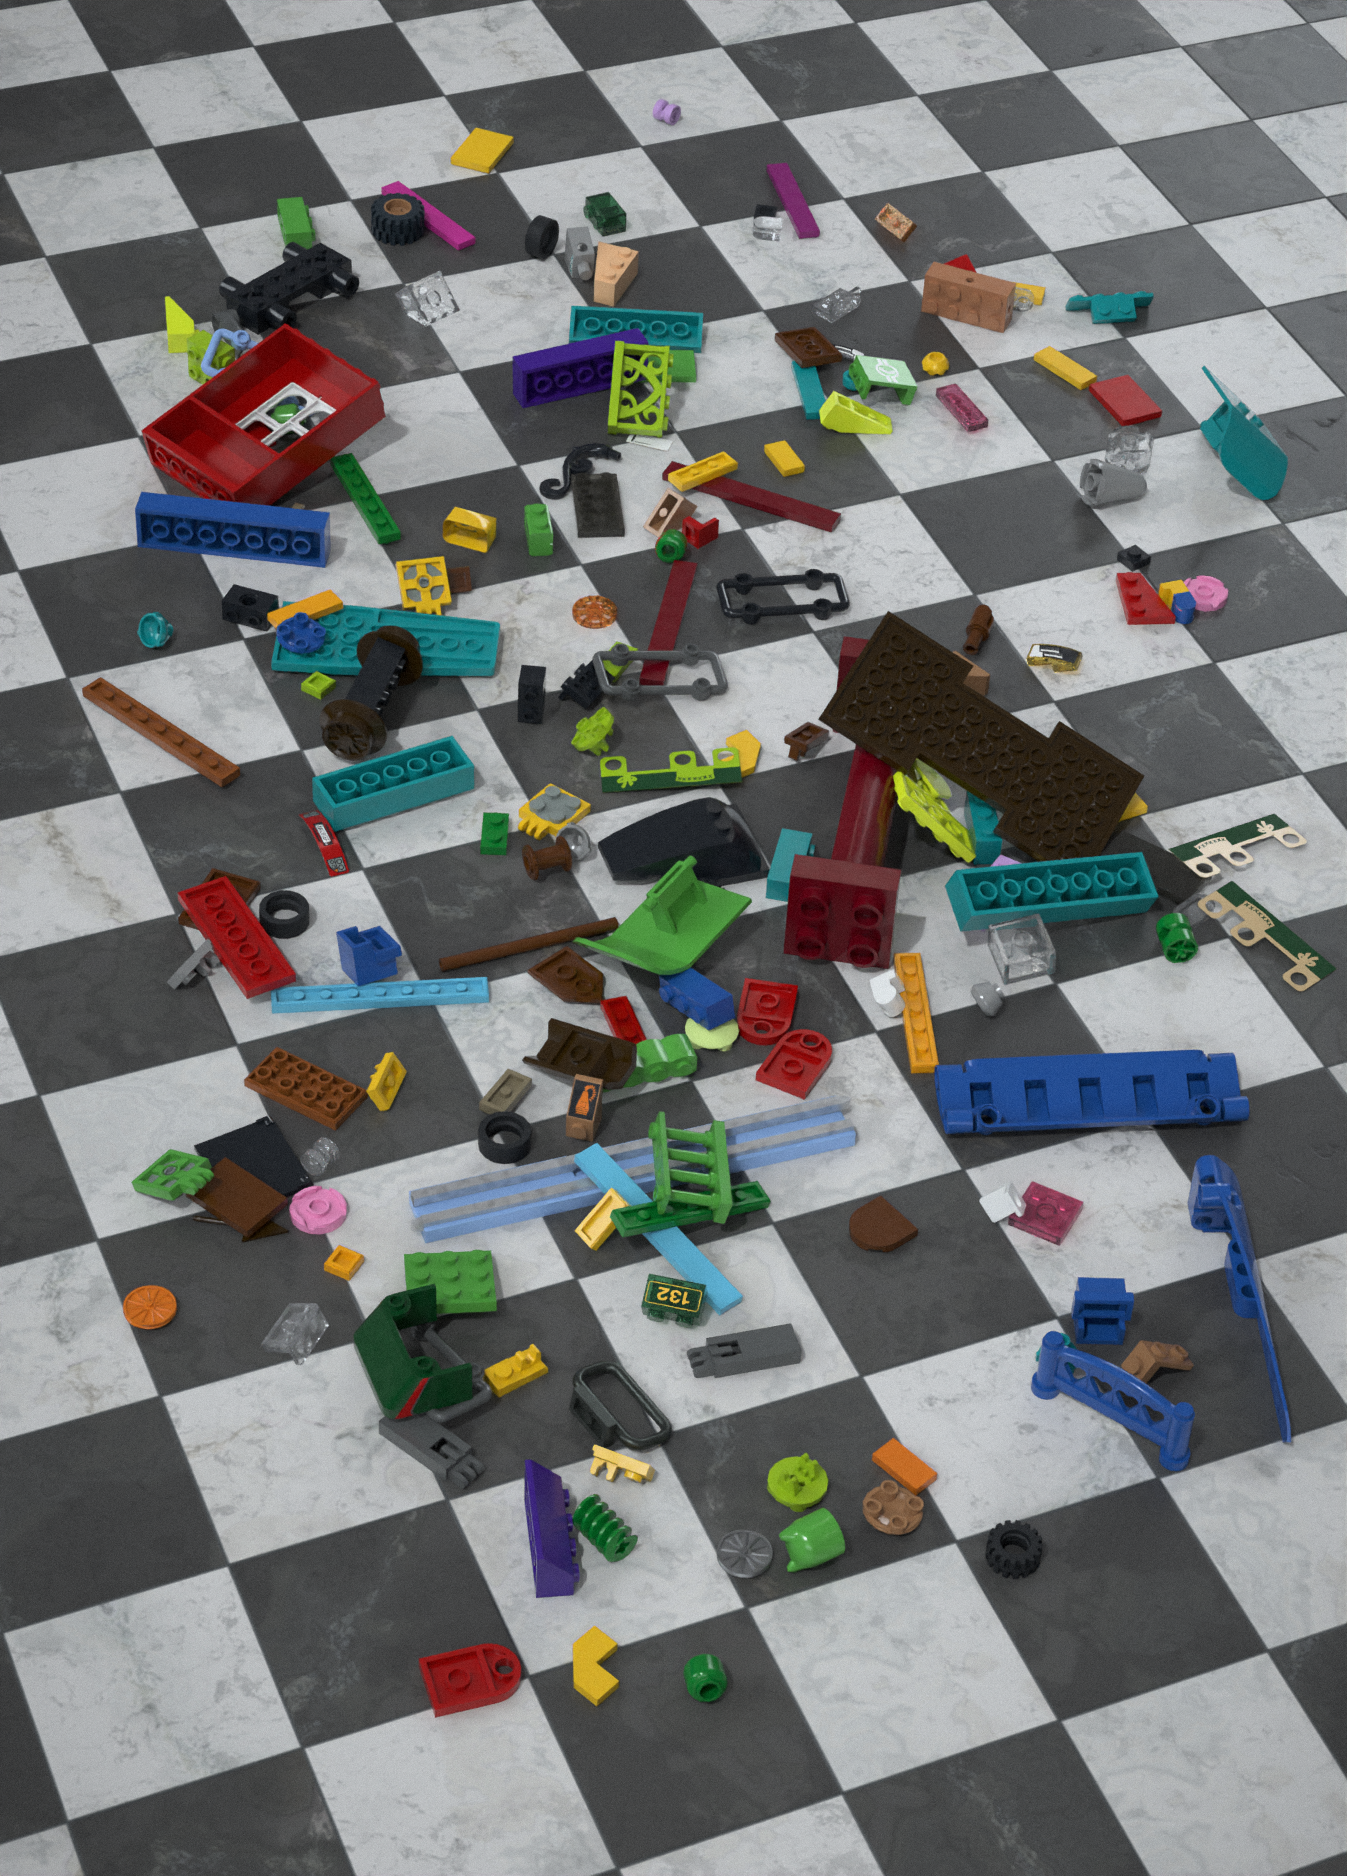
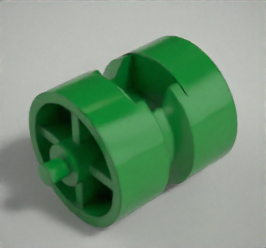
M1171 913L1165 915L1157 922L1156 933L1162 944L1165 958L1168 961L1183 963L1196 955L1198 944L1192 932L1190 922L1184 914Z

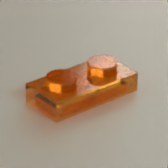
M889 203L884 206L875 218L877 222L903 242L908 239L917 227L914 222Z

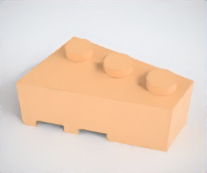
M598 241L594 279V302L613 307L616 305L638 274L639 251Z

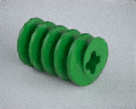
M598 1494L590 1495L575 1510L572 1518L573 1525L576 1529L580 1530L584 1537L588 1538L592 1545L596 1546L598 1552L602 1553L607 1561L618 1562L631 1553L638 1541V1536H631V1527L624 1526L623 1519L616 1518V1512L608 1510V1504L601 1502Z

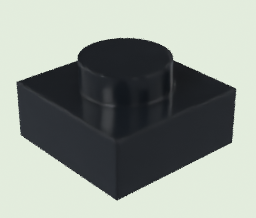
M757 204L753 223L775 225L778 207Z
M1135 544L1118 552L1117 560L1133 572L1149 565L1151 556Z

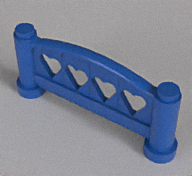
M1050 1331L1043 1337L1037 1372L1034 1373L1031 1382V1391L1036 1397L1050 1400L1057 1397L1060 1391L1161 1446L1159 1462L1164 1468L1170 1471H1181L1188 1466L1190 1459L1188 1445L1195 1417L1193 1407L1189 1403L1180 1402L1177 1405L1172 1404L1152 1387L1122 1368L1089 1353L1064 1345L1063 1336L1057 1331ZM1068 1362L1072 1363L1076 1368L1084 1370L1086 1376L1080 1379L1075 1378ZM1093 1376L1097 1377L1101 1382L1108 1383L1112 1390L1106 1393L1100 1392ZM1119 1390L1123 1391L1127 1396L1134 1397L1138 1404L1131 1408L1127 1407ZM1145 1405L1150 1406L1154 1411L1161 1412L1164 1419L1157 1422L1151 1420Z

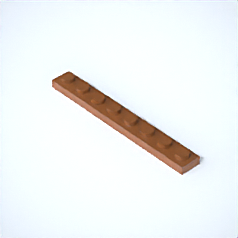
M102 677L82 688L83 697L220 787H224L240 776V767Z

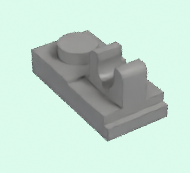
M207 939L167 981L174 990L181 982L187 985L197 974L194 969L205 977L211 971L206 963L210 964L213 968L219 963V958L210 951L213 947L211 941Z

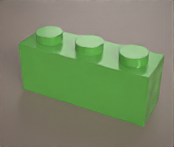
M302 197L277 199V217L285 247L290 242H296L306 249L312 248V242L316 241L315 229L312 228V218L309 217L308 205H304Z

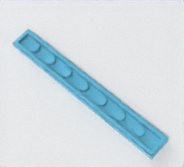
M487 977L377 982L361 986L356 984L279 987L271 990L272 1014L489 1003Z
M598 1143L575 1155L574 1162L604 1194L610 1188H613L631 1206L653 1202ZM678 1227L643 1233L648 1241L695 1290H700L697 1291L699 1295L719 1316L742 1302L743 1296Z

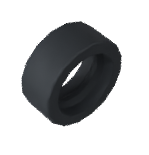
M538 215L532 220L525 237V250L527 254L546 259L552 254L559 237V224L557 220Z
M290 890L272 892L265 896L259 904V922L271 937L278 939L297 937L305 932L309 926V903L304 896ZM279 910H291L298 913L297 916L290 919H277L271 916L272 913Z
M508 1111L495 1112L486 1116L481 1121L478 1129L479 1151L486 1159L494 1163L510 1164L522 1160L531 1148L532 1131L530 1123L523 1116ZM507 1131L519 1135L520 1139L514 1143L500 1144L490 1140L489 1137L494 1133Z

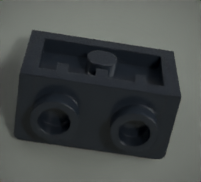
M593 659L587 665L582 663L574 672V678L569 676L560 686L563 691L558 696L559 699L563 700L569 695L586 710L603 693L598 682ZM606 670L609 684L611 685L615 677Z

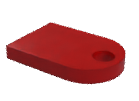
M745 978L737 1013L740 1036L756 1045L767 1046L777 1044L786 1033L790 1032L798 985ZM758 1030H764V1031H767L768 1033L760 1034V1033H757L756 1031H758Z
M799 1029L786 1033L756 1072L755 1080L805 1100L830 1065L832 1058L830 1041L824 1035L813 1030ZM807 1042H813V1043H815L816 1045H814V1046H808V1045H806L805 1043H807Z
M480 1644L419 1658V1669L435 1718L503 1702L517 1691L521 1682L519 1659L510 1649L498 1644ZM501 1666H508L513 1671L508 1674H501L496 1669Z

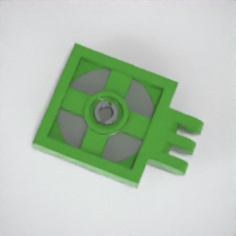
M169 1149L131 1183L137 1192L174 1201L181 1197L183 1193L195 1195L199 1191L198 1188H203L207 1184L206 1181L210 1182L214 1178V1174L210 1170L212 1166L208 1158Z

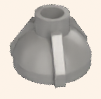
M569 822L567 826L558 831L556 838L562 836L566 839L571 851L572 861L580 860L588 853H591L590 837L584 828L576 825L574 822ZM579 836H580V837L582 838V840H583L582 844H581V843L579 842V840H578V837H579Z

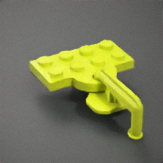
M917 758L906 775L899 771L893 775L899 806L906 812L911 811L922 827L925 828L927 826L930 828L932 834L940 843L945 842L948 844L949 849L957 858L962 857L968 863L972 861L976 854L969 830L952 816L942 799L952 797L946 781L930 766Z

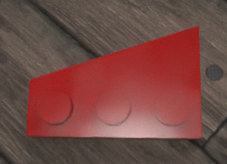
M1117 573L1116 584L1127 625L1175 624L1176 616L1141 573Z

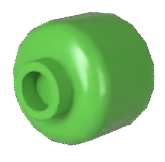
M295 403L280 405L271 413V418L280 424H284L301 410ZM306 418L300 422L301 426H303V423H306ZM289 431L286 434H293L295 432Z

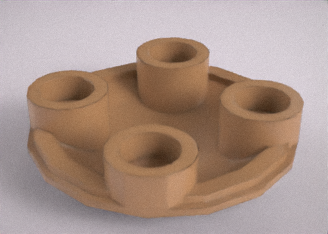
M892 1480L883 1481L879 1487H875L868 1492L863 1500V1514L866 1520L875 1529L886 1534L901 1535L909 1533L918 1527L923 1517V1500L912 1494L909 1490L898 1486Z

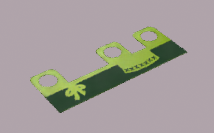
M734 747L714 749L712 751L714 765L699 767L696 765V756L693 751L672 752L669 755L670 769L627 772L625 757H604L600 760L602 792L742 782L739 752ZM723 751H730L734 754V758L730 761H721L718 759V754ZM685 754L690 756L691 761L688 764L680 765L675 762V757ZM609 760H618L622 764L617 770H609L605 767L606 762Z

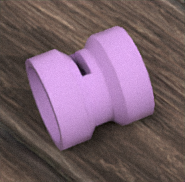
M663 99L658 100L653 108V117L660 121L665 120L669 125H675L681 115L680 106L676 104L670 105L668 101Z

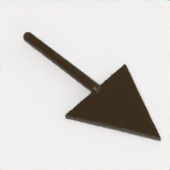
M193 1216V1220L197 1222L229 1226L218 1218ZM269 1220L249 1238L243 1235L242 1243L289 1233V1230Z

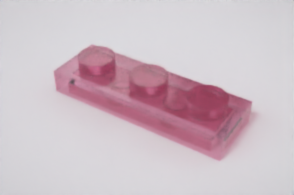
M956 383L936 388V397L967 432L988 427L989 420Z

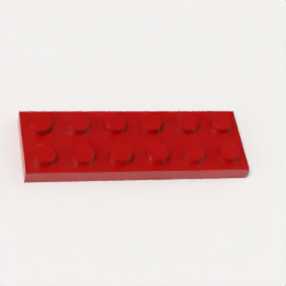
M227 876L178 892V901L205 940L211 941L212 950L246 999L296 982V973Z

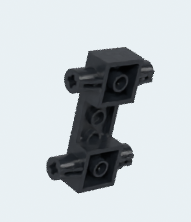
M290 242L283 250L282 257L285 261L283 264L246 284L234 277H226L219 287L220 295L226 300L227 310L235 309L238 314L239 323L259 335L269 328L279 329L285 323L293 328L297 321V315L289 309V302L306 292L320 299L331 293L342 294L349 298L351 295L356 294L360 282L359 278L352 274V260L322 243L306 249L296 242Z

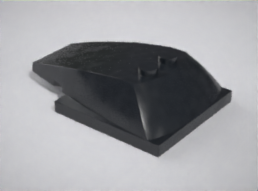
M712 797L692 800L662 810L622 828L598 842V849L613 881L648 880L651 877L661 879L679 860L684 862L689 856H693L697 861V864L692 868L697 880L701 881V878H705V882H709L711 879L714 880V885L720 883L721 886L763 879L768 877L770 871L737 803L727 805Z

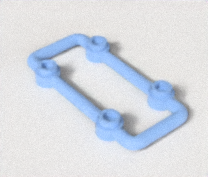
M223 328L215 331L201 362V369L204 374L213 378L225 369L217 370L210 367L222 338L230 340L232 346L239 351L247 348L252 349L258 344L251 340L250 335L246 331L238 330L234 333ZM294 396L287 397L277 404L280 406L295 403L300 410L305 408L299 405L298 400Z

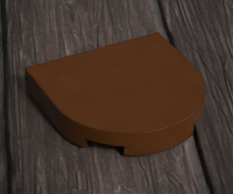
M881 1195L858 1208L852 1214L849 1221L850 1238L858 1247L867 1251L873 1249L889 1252L918 1235V1228Z

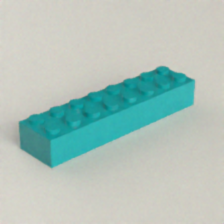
M1142 852L960 869L953 873L945 885L960 932L1146 913L1159 897Z

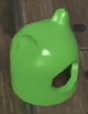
M825 1508L816 1510L793 1521L779 1534L780 1540L785 1541L790 1557V1562L787 1565L788 1572H797L806 1568L816 1567L845 1552V1541L842 1531L833 1515Z

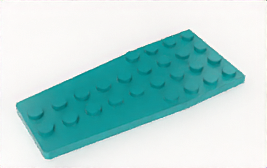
M283 601L282 608L296 602ZM343 605V609L314 620L326 630L324 644L318 650L303 654L291 652L282 647L276 636L271 662L272 670L306 673H315L317 671L324 674L357 676L362 668L357 657V645L360 639L369 632L391 625L409 631L417 639L423 659L421 675L492 676L495 674L500 624L486 620Z

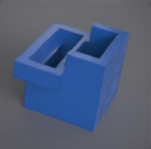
M354 926L336 932L342 970L357 986L398 974L396 957L402 956L401 946L381 926L358 932V927Z
M1078 1277L1071 1308L1076 1344L1123 1345L1126 1330L1125 1321H1131L1134 1305L1133 1292H1126L1124 1278Z

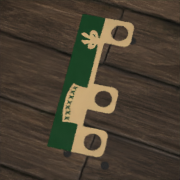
M1274 813L1168 850L1197 875L1207 878L1220 873V869L1208 859V857L1220 853L1233 865L1242 866L1253 862L1254 858L1240 846L1272 835L1289 848L1303 845L1307 840ZM1285 834H1293L1299 838V842L1294 844L1288 843L1283 839V836ZM1232 852H1240L1246 856V860L1243 862L1234 861L1231 859L1230 854ZM1200 863L1210 865L1213 871L1211 873H1202L1197 870L1196 866Z
M1230 881L1198 902L1199 908L1214 919L1223 916L1230 910H1234L1240 915L1244 921L1233 927L1230 933L1243 945L1251 946L1265 937L1293 960L1297 965L1285 972L1283 979L1297 991L1306 990L1337 969L1233 881ZM1210 900L1217 901L1221 904L1222 910L1218 913L1210 912L1205 904ZM1248 928L1254 932V938L1252 940H1244L1239 937L1238 930ZM1296 972L1302 973L1306 976L1307 983L1297 985L1291 981V975Z

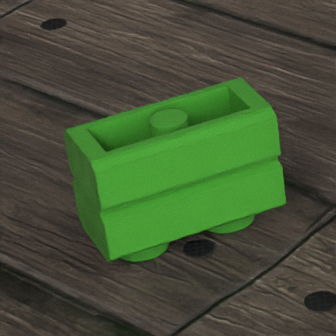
M537 503L524 506V529L529 555L548 556L553 554V530L548 505Z

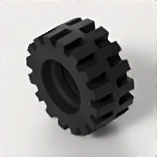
M1006 1520L1004 1525L998 1523L995 1529H991L988 1535L985 1556L988 1559L987 1564L989 1567L994 1566L993 1571L996 1574L1002 1572V1577L1008 1578V1575H1012L1013 1579H1018L1019 1575L1026 1578L1029 1572L1033 1574L1036 1571V1567H1039L1043 1548L1042 1537L1038 1536V1531L1035 1528L1030 1529V1524L1025 1523V1525H1021L1019 1520H1015V1523ZM1006 1545H1016L1023 1548L1026 1552L1011 1554L1005 1551L1003 1547Z

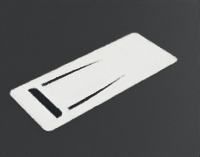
M630 434L626 440L629 443L668 451L673 441L635 434Z

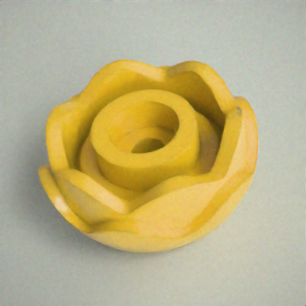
M931 352L922 360L923 370L929 375H943L949 369V361L942 353Z

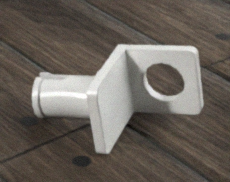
M1012 1181L1003 1183V1186L1000 1185L998 1189L981 1197L979 1201L994 1223L1014 1212L1018 1217H1021L1026 1208V1203Z

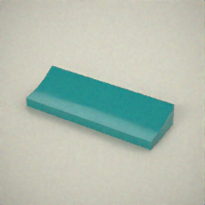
M571 306L569 343L639 328L651 346H670V350H694V353H701L703 313Z

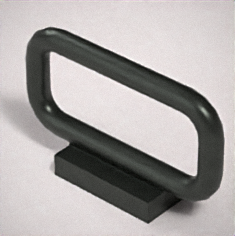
M599 1361L576 1371L573 1376L574 1389L569 1410L601 1447L606 1448L613 1445L614 1437L625 1447L638 1451L650 1449L669 1440L672 1434V1424L669 1419L619 1364L612 1361ZM604 1372L613 1374L661 1430L645 1438L632 1437L585 1384L584 1380Z

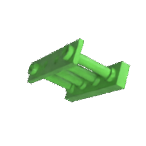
M659 1111L656 1121L650 1123L648 1138L652 1139L656 1183L653 1201L657 1202L658 1214H664L669 1201L708 1206L709 1210H712L713 1222L724 1224L733 1205L725 1123L713 1120L710 1130L705 1131V1133L666 1127L665 1112ZM667 1139L703 1144V1147L707 1149V1153L667 1148ZM668 1159L705 1165V1168L709 1170V1174L669 1168ZM670 1180L706 1185L707 1189H710L711 1194L706 1195L671 1189Z

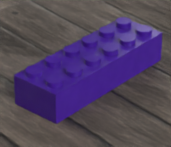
M639 328L512 356L513 395L522 408H527L609 389L612 383L615 341L639 345H649V342ZM624 354V356L633 358L638 362L642 357L641 355ZM648 358L645 360L643 364L646 367L648 365ZM633 370V373H632L631 376H629V373H630V372H629V371H626V372L624 373V376H625L626 378H631V377H633V375L635 374L636 371ZM640 374L635 382L644 381L646 379Z

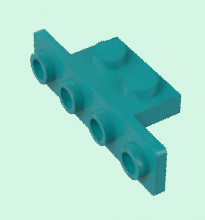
M1139 291L1134 294H1125L1123 292L1114 295L1095 294L1088 297L1075 295L1069 298L1065 308L1066 311L1090 310L1092 324L1133 322L1137 318L1135 307L1149 306L1154 295L1145 291Z

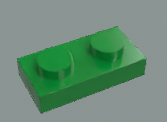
M483 812L480 854L506 856L509 813Z

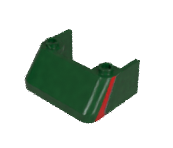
M435 1284L386 1296L353 1335L356 1354L383 1415L388 1418L400 1419L473 1399L471 1363L441 1370L438 1362L432 1357L420 1356L410 1359L398 1331L437 1321Z

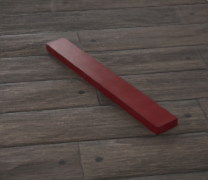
M671 461L662 473V480L668 481L669 473L684 468L687 465ZM722 476L691 488L828 532H832L841 520V513Z
M674 560L648 651H674L698 563ZM671 660L644 661L639 685H664Z

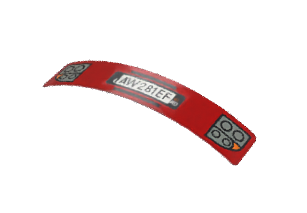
M318 810L299 814L308 825L319 846L329 876L333 877L348 873L349 868L341 846L324 815Z

